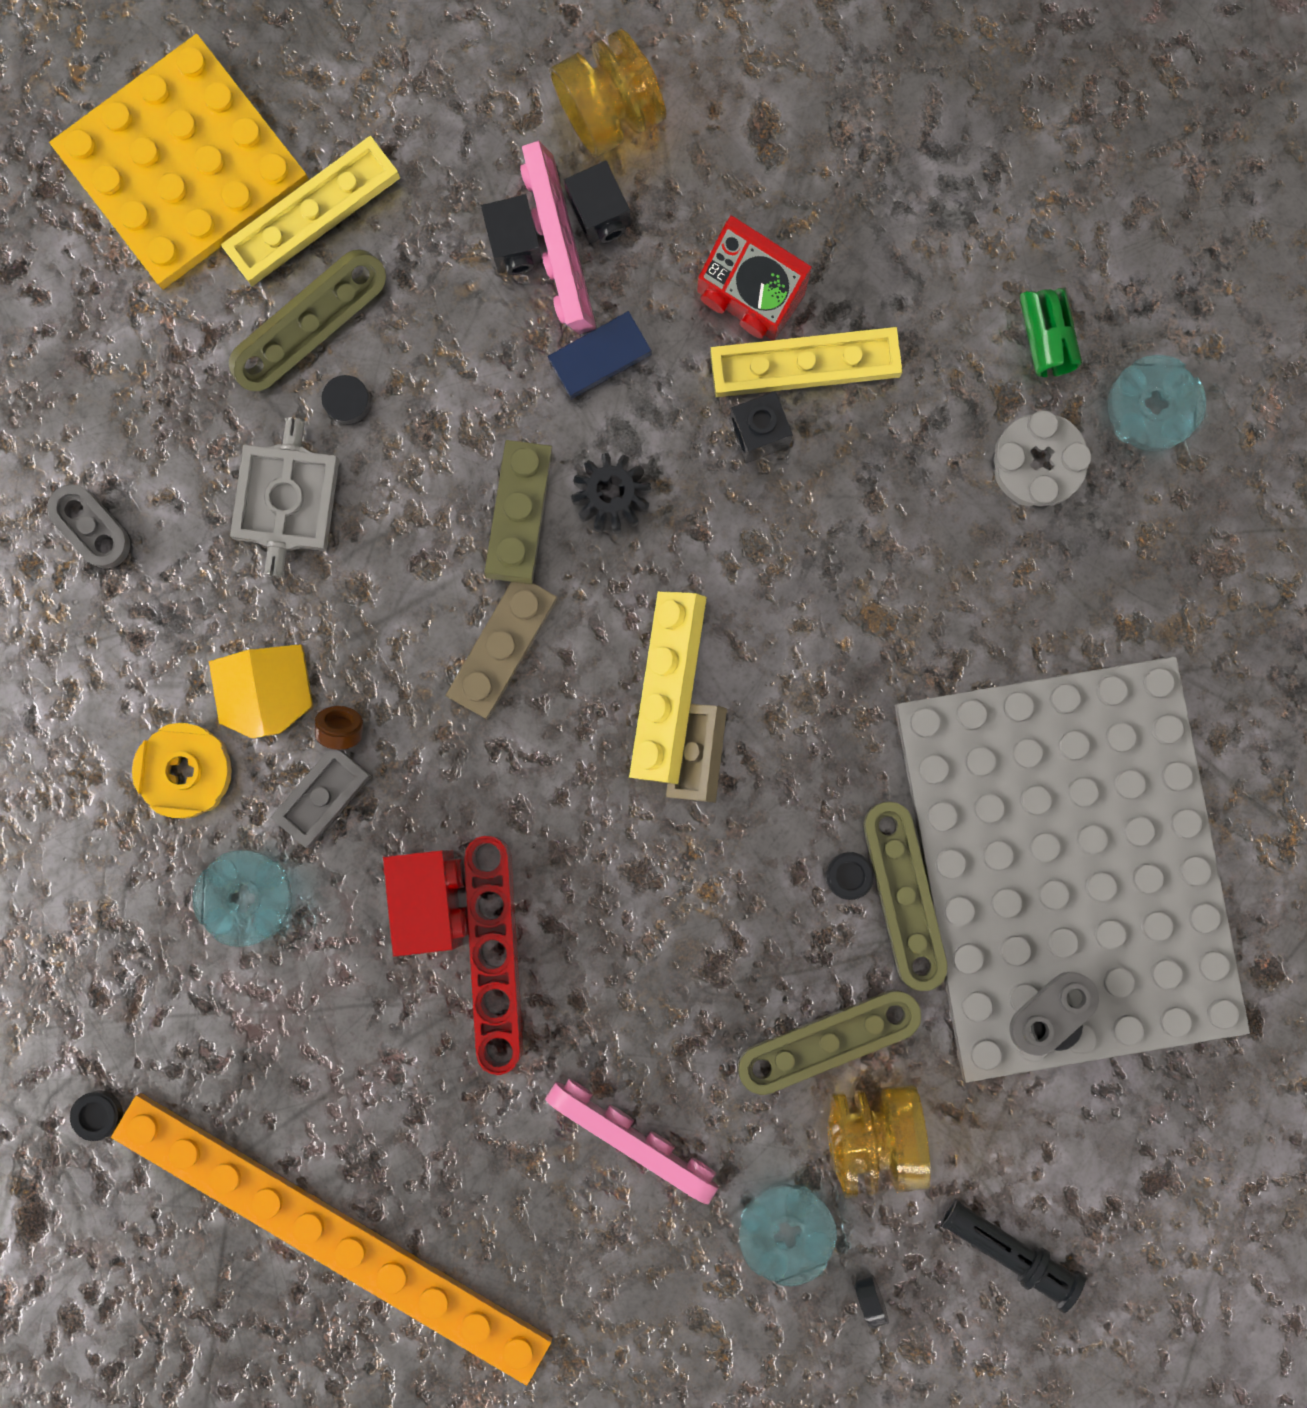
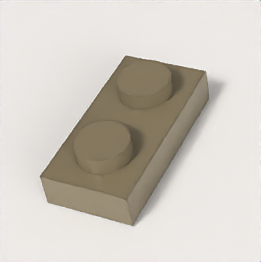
M690 704L679 783H667L666 797L716 803L727 708L715 705Z

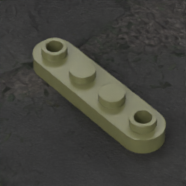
M352 250L343 255L235 347L229 358V370L234 379L243 388L250 391H261L270 387L380 293L386 280L383 264L365 250ZM358 266H363L361 276L352 279L353 270ZM258 357L257 364L254 367L245 368L246 361L249 358Z
M883 802L873 806L868 811L863 827L892 951L901 980L912 989L930 991L944 981L947 974V960L911 814L904 806L895 802ZM884 817H890L895 822V830L890 835H884L879 829V822ZM918 957H925L929 963L928 970L922 975H917L912 968L914 960Z
M890 990L755 1044L743 1052L738 1062L740 1080L749 1091L755 1094L767 1095L909 1038L917 1031L920 1025V1007L909 994L899 990ZM898 1005L903 1011L902 1019L899 1022L891 1023L886 1017L887 1010L891 1006ZM763 1059L770 1063L771 1069L766 1076L760 1077L753 1073V1065L756 1061Z

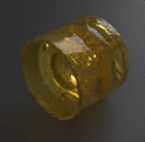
M622 28L608 35L609 46L602 40L592 44V53L596 65L594 69L579 52L549 68L550 78L561 106L579 139L594 158L624 143L621 119L636 134L646 130L645 119L652 125H656L666 119V107L656 75L645 55L640 51L631 36Z
M914 1084L882 1087L879 1111H871L868 1098L863 1090H855V1113L851 1114L845 1093H831V1109L827 1121L829 1151L832 1168L840 1181L845 1199L858 1196V1174L862 1173L869 1196L877 1195L880 1171H888L891 1184L896 1193L929 1189L931 1169L928 1137L920 1096Z

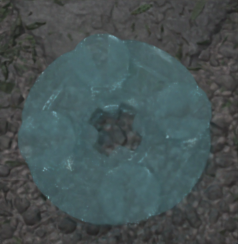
M1151 355L1137 360L1119 374L1111 386L1108 396V414L1114 426L1115 435L1119 440L1146 451H1164L1179 445L1190 437L1203 420L1206 410V394L1199 378L1196 377L1194 379L1191 372L1184 368L1186 364L1174 357ZM1152 392L1159 393L1160 400L1168 403V408L1162 409L1159 415L1153 414L1151 409L1147 408L1145 400L1151 398Z
M239 850L224 853L216 858L217 860L212 862L206 870L202 871L196 880L193 890V909L199 923L204 925L206 930L213 935L214 939L225 945L245 947L261 943L279 933L283 923L289 916L292 906L290 881L281 864L273 861L265 854ZM241 884L247 885L249 893L255 896L254 903L248 904L246 912H240L239 904L231 902V894L239 892Z
M788 1183L767 1187L757 1193L742 1210L738 1231L741 1251L748 1266L759 1276L762 1275L767 1280L775 1281L778 1285L798 1286L818 1277L828 1265L827 1261L832 1255L833 1247L835 1249L837 1240L836 1225L825 1202L808 1187ZM783 1222H788L791 1227L798 1225L801 1229V1233L795 1235L796 1244L791 1247H787L784 1241L775 1242L773 1235L780 1231L779 1224Z

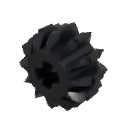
M604 453L601 456L603 467L598 469L594 462L590 460L584 463L585 470L590 478L583 475L574 476V485L583 491L572 494L571 498L574 505H586L578 514L582 522L588 521L597 515L594 521V530L600 533L604 529L606 521H611L613 533L620 534L621 519L625 518L632 527H636L639 524L638 518L632 509L639 512H648L649 502L641 498V496L651 493V484L638 482L644 475L642 466H636L627 472L629 465L628 456L622 455L618 460L617 466H611L609 453ZM612 485L619 486V495H623V497H613L611 503L605 502L603 492L600 491H609Z

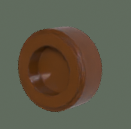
M331 706L321 710L315 717L314 735L316 740L324 747L335 750L348 749L357 745L362 739L363 719L354 709L346 706Z

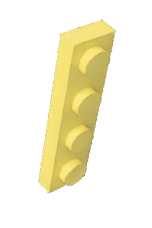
M369 136L230 237L221 246L253 287L399 180L400 175L374 139Z
M897 327L717 346L710 349L715 398L900 378L902 374Z
M660 591L657 593L630 778L671 784L679 783L707 597L700 594Z

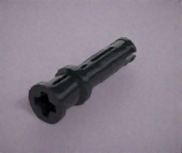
M955 1199L945 1212L940 1224L941 1227L950 1230L982 1253L1018 1275L1017 1280L1022 1287L1027 1290L1035 1288L1055 1301L1056 1308L1063 1313L1068 1312L1077 1302L1085 1286V1274L1079 1270L1071 1272L1051 1259L1050 1252L1043 1247L1031 1249L998 1226L962 1205L959 1200ZM974 1228H975L976 1230H978L979 1232H981L982 1234H984L985 1236H987L988 1238H990V1239H992L993 1241H995L996 1243H998L999 1245H1001L1002 1247H1004L1005 1250H1004L1003 1248H1001L1000 1246H998L997 1244H995V1243H993L992 1241H990L989 1239H987L986 1237H984L983 1235H981L980 1233L976 1232V1231L974 1230Z

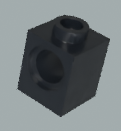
M607 160L564 179L566 197L589 245L599 240L601 243L614 241L626 232L625 228L631 226L630 209Z
M526 194L481 205L498 273L507 272L509 275H519L531 271L535 264L543 263Z
M776 391L731 407L729 423L745 464L789 448L793 434Z

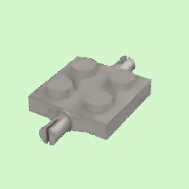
M292 417L285 418L283 444L269 447L243 445L230 537L234 540L255 542L268 548L263 575L275 576L277 578H284L286 551L300 548L327 551L339 467L337 456L312 453L301 447L306 421L300 418H295L294 420Z

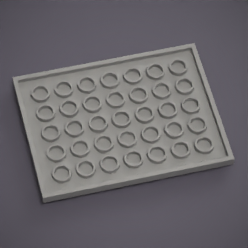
M1177 656L895 705L923 865L947 960V974L944 980L964 1082L1250 1034ZM1065 972H1074L1091 979L1099 993V1004L1095 1013L1083 1024L1081 1037L1074 1046L1067 1050H1053L1049 1054L1035 1056L1020 1050L1014 1044L1009 1029L1013 1015L1053 978ZM1078 989L1070 990L1066 998L1067 1003L1073 1007L1078 1006L1082 1001L1081 992ZM1030 1027V1035L1034 1040H1036L1032 1034Z

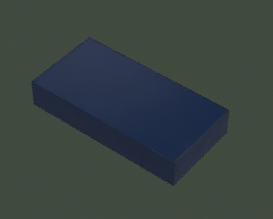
M627 311L548 355V360L572 400L652 355V350L630 312Z

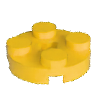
M173 723L158 729L159 731L154 733L148 741H143L133 759L132 779L138 794L142 795L144 801L150 805L149 807L152 810L166 817L186 819L197 817L217 808L228 790L232 773L227 747L220 738L200 726L188 723ZM186 757L188 758V765L194 767V773L192 777H187L185 784L180 785L178 784V776L171 775L170 770L172 765H179L181 758Z

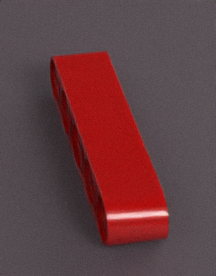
M481 836L469 843L464 856L475 1049L478 1064L484 1071L493 1075H502L508 1073L517 1065L523 1053L512 855L505 841L498 837ZM488 843L496 846L501 855L499 865L492 871L481 869L476 861L478 849ZM488 891L497 893L503 900V911L496 919H489L483 916L479 909V900ZM496 940L503 944L507 952L503 965L494 967L488 965L483 960L482 948L487 941ZM500 989L507 994L510 1005L506 1013L500 1015L493 1014L486 1008L485 995L489 990ZM503 1038L508 1041L513 1050L512 1058L504 1063L492 1060L487 1050L490 1040Z

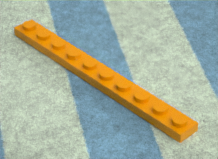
M142 1093L135 1095L111 1136L115 1141L526 1386L552 1342L553 1337Z

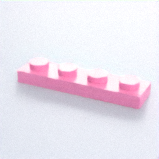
M538 140L522 146L525 164L520 166L521 175L527 190L533 192L536 208L531 210V214L538 234L540 236L544 235L547 252L542 254V258L549 278L551 280L555 279L558 296L553 298L556 314L562 324L566 323L567 326L578 334H583L597 328L554 156Z

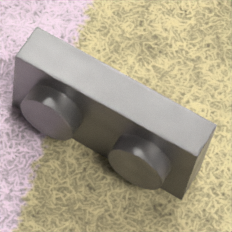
M329 749L270 818L305 848H311L372 776L342 750Z

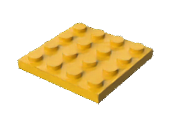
M197 33L49 142L162 290L221 248V244L309 181L305 171Z

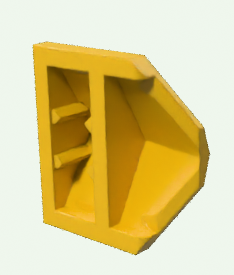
M302 644L249 649L209 661L219 724L254 739L281 734L303 714H306L314 707Z

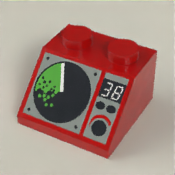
M730 215L698 277L697 292L701 294L702 302L718 313H724L726 310L740 319L739 324L749 334L760 339L765 335L771 340H776L805 296L812 266Z

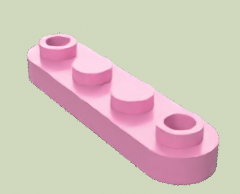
M569 1079L565 1085L555 1082L545 1098L547 1103L554 1109L692 1198L709 1205L719 1189V1186L713 1181L716 1173L710 1167L693 1157L688 1163L672 1153L675 1146L655 1132L650 1131L647 1137L631 1127L634 1120L620 1109L609 1105L607 1110L599 1107L590 1101L593 1093L576 1081Z

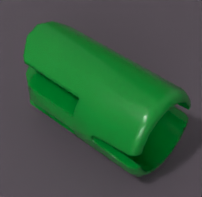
M1066 287L1058 288L1055 291L1045 289L1038 292L1026 291L1021 293L1019 299L1035 373L1039 377L1047 378V369L1049 368L1052 369L1055 377L1078 369L1082 364Z

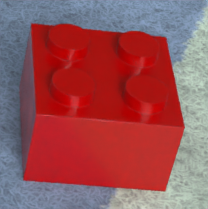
M453 850L383 857L393 957L447 951L462 946L463 938L469 935L467 907H459L457 890L458 888L465 887L462 859H454Z

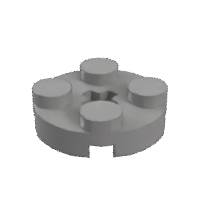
M1046 410L1022 416L1011 423L999 437L994 450V474L999 487L1013 501L1030 507L1033 505L1054 506L1068 499L1083 483L1087 468L1091 462V452L1086 446L1083 435L1076 426L1067 419ZM1034 449L1039 452L1047 451L1051 456L1049 459L1052 465L1051 470L1048 471L1044 467L1039 468L1037 471L1034 470L1030 465L1034 460L1030 451Z

